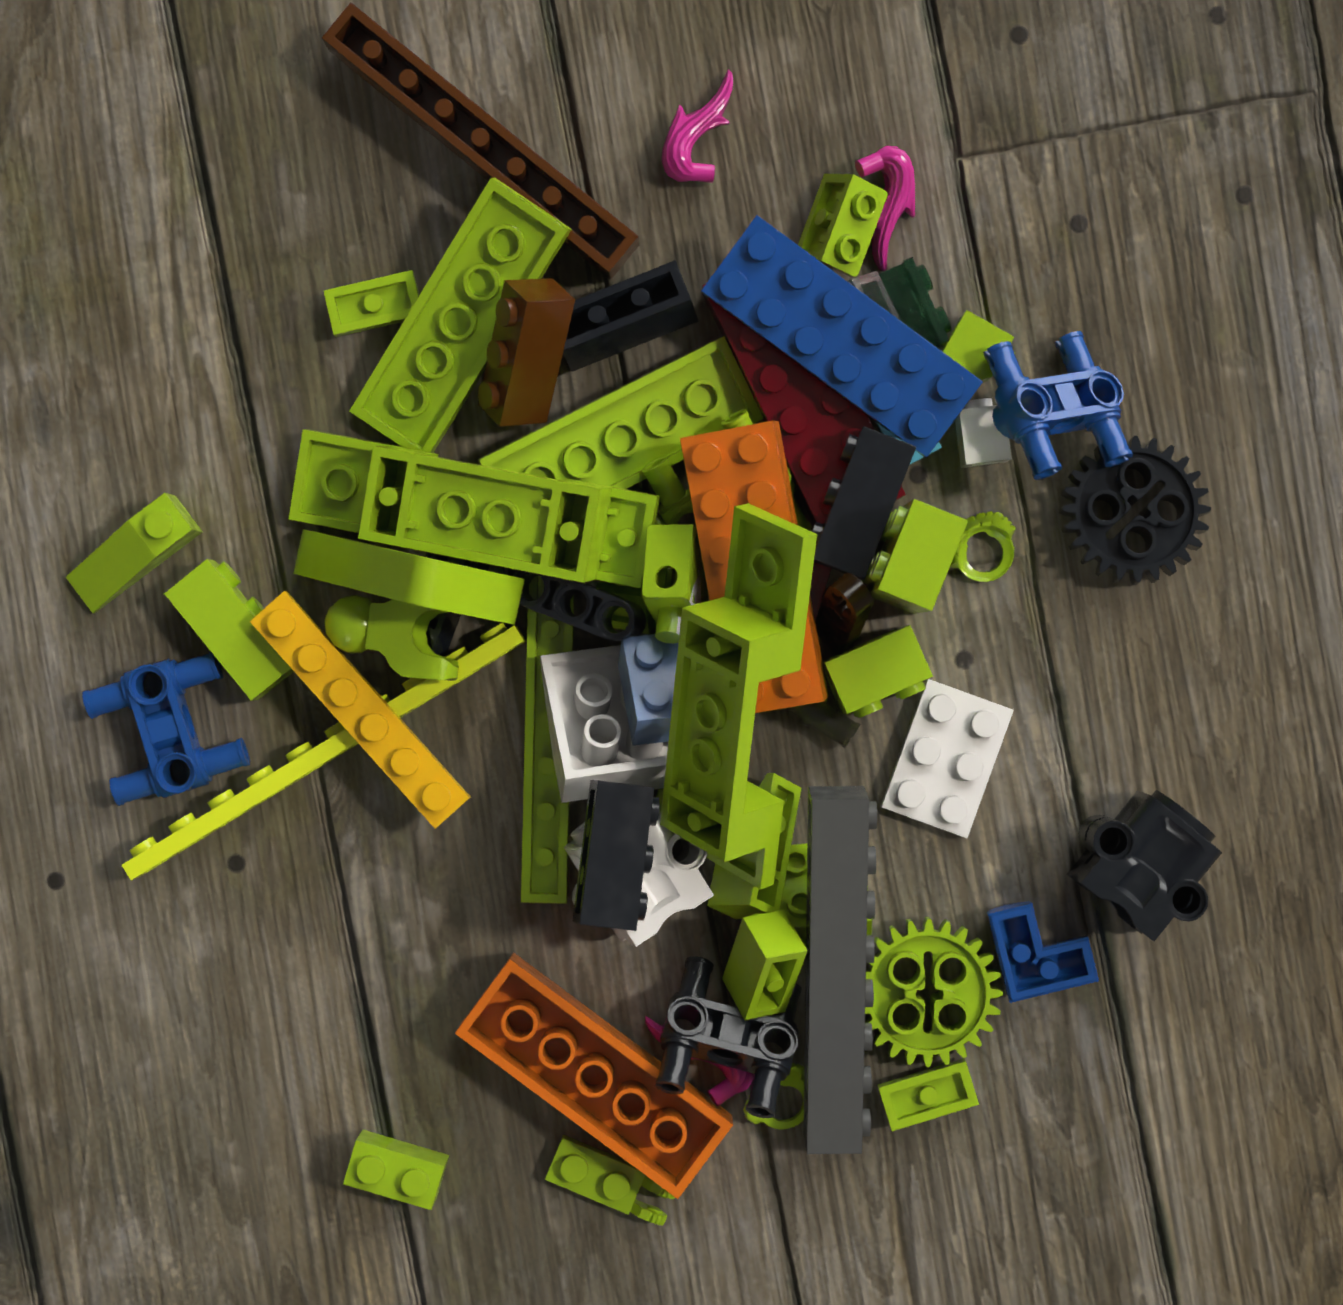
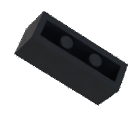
M676 260L575 300L563 355L572 372L699 321Z
M865 426L860 430L858 437L849 434L839 459L847 463L841 480L832 478L822 503L830 506L824 524L815 521L812 532L817 534L814 562L844 574L851 573L860 580L866 578L916 446Z
M590 780L573 922L580 925L636 931L638 920L644 921L648 897L646 892H641L643 874L650 873L654 855L653 845L647 844L649 827L657 824L660 806L659 798L653 797L654 787Z

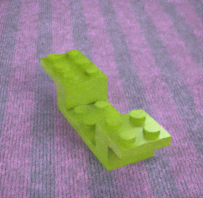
M303 429L289 520L359 533L358 539L585 583L592 580H600L636 588H642L647 527L648 525L656 524L660 496L574 479L556 480L440 458L437 453L310 429Z
M747 503L734 506L725 596L682 608L660 825L706 851V858L761 890L774 885L784 801L747 781L758 685L760 682L794 673L801 669L817 534Z

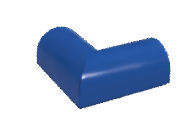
M1017 902L987 911L1010 1003L1099 981L1087 935L1043 946L1032 902Z

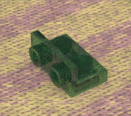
M913 257L905 259L902 264L859 283L858 286L862 293L938 349L947 344L949 339L946 333L952 331L949 319L942 306L934 307L928 291L933 290L930 276L923 264L916 266Z

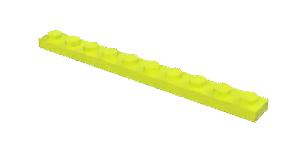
M501 623L480 636L484 644L468 653L466 648L462 647L446 656V658L455 659L458 662V677L455 681L410 678L402 684L406 692L393 700H390L387 694L381 697L402 718L525 643L526 639L518 626L514 625L507 629L504 623ZM340 722L336 723L324 731L328 738L314 748H312L309 741L300 745L285 755L289 761L288 764L276 771H273L270 765L266 766L246 779L250 785L247 789L237 795H234L233 791L229 789L207 802L211 811L197 819L193 813H190L168 826L172 832L170 836L158 843L152 836L130 849L129 851L133 858L122 864L123 869L130 880L143 876L356 746L358 742Z

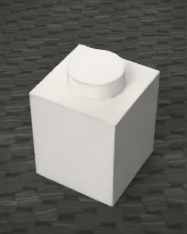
M992 398L969 400L965 405V409H962L955 419L961 468L1006 463L1012 459L1009 438L1002 435L993 422L992 414L996 405L993 406Z

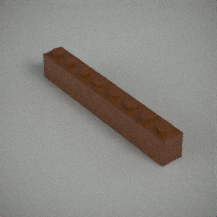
M349 3L323 35L322 40L329 52L489 181L490 178H497L570 227L572 230L564 243L608 279L611 280L638 248V235L353 3Z

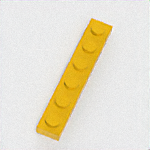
M283 591L250 621L434 829L471 798L287 591Z

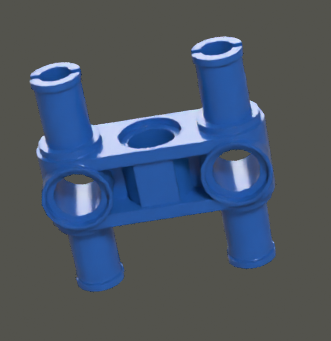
M1081 331L1066 334L1060 337L1059 341L1055 342V346L1060 353L1068 374L1035 379L1024 377L1010 341L997 343L989 347L988 351L983 352L998 387L995 390L997 405L993 409L992 414L994 425L1002 435L1014 440L1017 444H1021L1035 480L1050 477L1062 469V465L1058 461L1048 437L1049 435L1084 429L1092 432L1104 459L1105 467L1119 465L1133 456L1132 450L1129 449L1118 422L1121 418L1119 405L1124 396L1123 387L1112 373L1094 365Z
M212 652L179 663L174 659L170 660L168 658L149 665H142L125 672L118 682L82 692L84 706L91 719L126 707L133 710L149 763L145 769L121 777L110 778L111 793L118 806L156 794L158 797L167 798L208 785L215 775L250 765V756L243 738L206 750L199 744L184 694L187 688L223 678L221 663ZM151 672L158 674L163 682L162 691L156 697L149 696L144 690L143 683L145 677ZM177 759L183 760L190 768L189 779L183 785L174 781L170 772L172 764Z

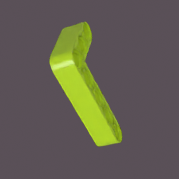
M305 529L302 531L293 572L296 575L417 606L515 625L525 580L515 576L436 560Z

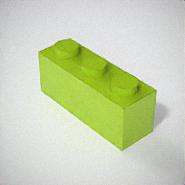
M206 559L164 594L251 701L259 700L294 671L250 623L264 607L253 596L249 600L245 598L237 588V585L241 583L240 578L225 561L219 565L215 560Z

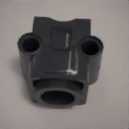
M1155 790L1152 795L1136 791L1115 819L1105 815H1093L1082 822L1078 838L1085 852L1066 875L1085 890L1093 892L1101 899L1109 900L1122 920L1137 932L1143 933L1150 940L1155 941L1174 917L1181 921L1190 922L1197 920L1205 913L1208 907V895L1203 886L1198 882L1222 852L1211 843L1216 836L1175 801L1158 790ZM1111 828L1113 833L1112 840L1108 846L1101 848L1099 843L1100 836L1106 829ZM1182 887L1183 897L1177 904L1173 905V895L1175 891Z

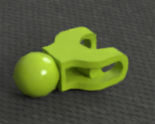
M359 595L345 596L328 609L324 620L326 635L339 650L350 654L362 653L367 649L379 651L385 656L389 666L403 677L455 681L458 677V662L455 659L435 654L428 645L426 635L430 621L438 614L449 612L393 599L386 603H372L368 598Z

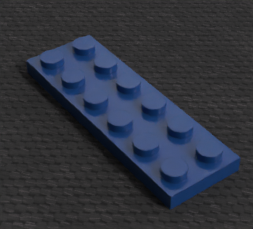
M756 215L701 290L704 295L900 440L916 446L915 451L927 458L983 383L978 377L758 215Z

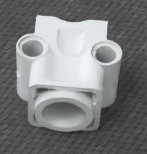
M660 811L657 824L649 827L647 844L653 845L654 855L650 873L643 874L641 892H646L648 897L644 921L638 920L636 931L612 928L619 940H627L635 947L655 935L663 922L672 914L682 910L694 909L714 896L698 870L704 863L707 852L661 826ZM585 822L571 833L573 840L564 847L578 871ZM678 839H680L682 844V851L680 855L676 859H674L672 854V847L674 843ZM577 884L575 885V888L572 892V901L574 904Z

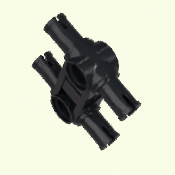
M687 957L679 992H676L670 998L662 1026L660 1044L664 1054L655 1086L669 1094H683L691 1057L754 1074L746 1111L756 1117L773 1118L776 1112L775 1106L781 1081H784L790 1075L794 1053L798 1046L799 1030L794 1019L802 987L797 983L795 984L785 1012L744 1020L737 1007L706 999L709 979L714 964L703 957ZM686 1019L694 1025L695 1029L683 1030L676 1025L675 1020ZM764 1043H776L783 1049L784 1053H771Z

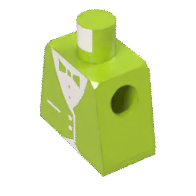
M693 524L648 525L642 598L657 624L655 638L664 643H679L682 608L708 601L709 594L698 534Z

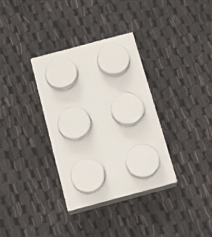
M926 679L924 684L926 689L921 692L880 807L968 838L1014 710Z

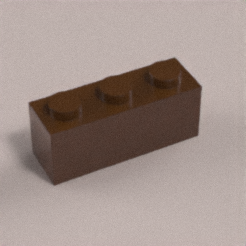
M553 278L504 280L501 298L496 305V321L492 340L487 347V363L483 382L478 389V405L499 427L547 423L575 304V299Z

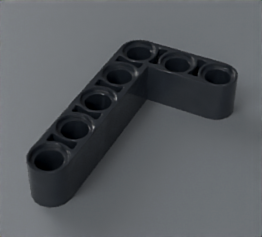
M426 553L425 557L448 562L447 556ZM461 559L459 565L487 571L490 564ZM502 567L503 574L525 579L519 603L523 607L609 640L622 641L628 637L640 636L645 628L646 618L644 611L631 600L587 583ZM540 576L544 581V592L541 597L534 600L529 594V584L534 577ZM582 592L586 597V608L582 614L575 616L570 609V600L574 594ZM624 608L628 613L629 622L626 629L618 633L612 627V615L617 609ZM452 612L441 613L430 621L427 633L430 638L429 646L435 654L444 657L447 653L461 614Z

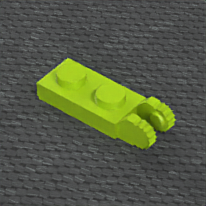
M566 1135L562 1136L545 1177V1180L627 1215L631 1212L638 1218L659 1226L664 1225L668 1215L656 1206L637 1200L636 1197L640 1187L642 1186L662 1198L675 1199L674 1196L627 1161Z

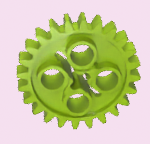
M925 917L922 929L918 930L911 919H906V933L900 934L896 928L890 926L891 941L887 943L881 938H874L880 951L877 955L874 954V963H869L871 964L870 968L866 969V979H872L874 1000L873 1007H865V1014L871 1015L865 1020V1023H871L872 1030L879 1029L873 1039L877 1047L889 1040L891 1042L888 1049L889 1056L894 1058L903 1049L905 1050V1061L908 1065L914 1062L917 1054L922 1055L926 1067L931 1066L933 1055L939 1054L945 1065H949V1051L954 1049L961 1057L966 1058L967 1053L964 1044L970 1041L972 1044L981 1047L982 1043L976 1033L979 1029L992 1032L994 1029L985 1018L987 1015H1000L1001 1013L998 1007L990 1003V999L1003 996L1001 989L990 986V982L997 980L1001 977V974L998 970H986L985 968L994 959L993 955L990 952L977 955L976 953L981 948L983 942L977 937L966 944L965 940L968 930L964 926H961L954 935L950 934L951 925L947 919L942 921L938 930L934 929L930 917ZM927 951L932 953L930 980L935 989L939 990L938 993L931 994L930 997L932 1028L929 1032L923 1030L925 1002L921 995L916 993L917 990L925 988L924 953ZM906 957L914 959L917 963V969L911 978L901 980L893 975V968L898 960ZM948 958H957L962 962V971L953 980L942 979L939 975L940 965ZM905 1003L915 1006L917 1013L913 1022L907 1025H899L893 1021V1012L896 1007ZM948 1004H957L962 1009L960 1020L954 1025L949 1026L940 1023L939 1012Z

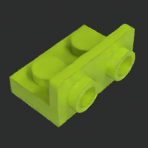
M824 174L798 245L827 267H831L847 276H858L887 199V191L854 174Z

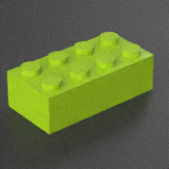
M916 499L911 500L904 506H899L898 509L895 508L893 512L891 511L880 541L884 542L880 553L877 552L874 555L866 578L861 580L867 584L866 587L872 598L912 614L932 611L968 520Z

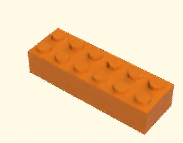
M772 420L680 438L709 600L725 596L734 506L749 503L798 525L779 421ZM811 596L809 597L801 669L794 673L760 682L755 713L824 702L829 697Z
M514 952L455 1032L457 1036L677 1199H679L733 1126L732 1114L720 1105L716 1106L708 1096L687 1081H685L683 1094H669L659 1090L655 1086L661 1068V1062Z

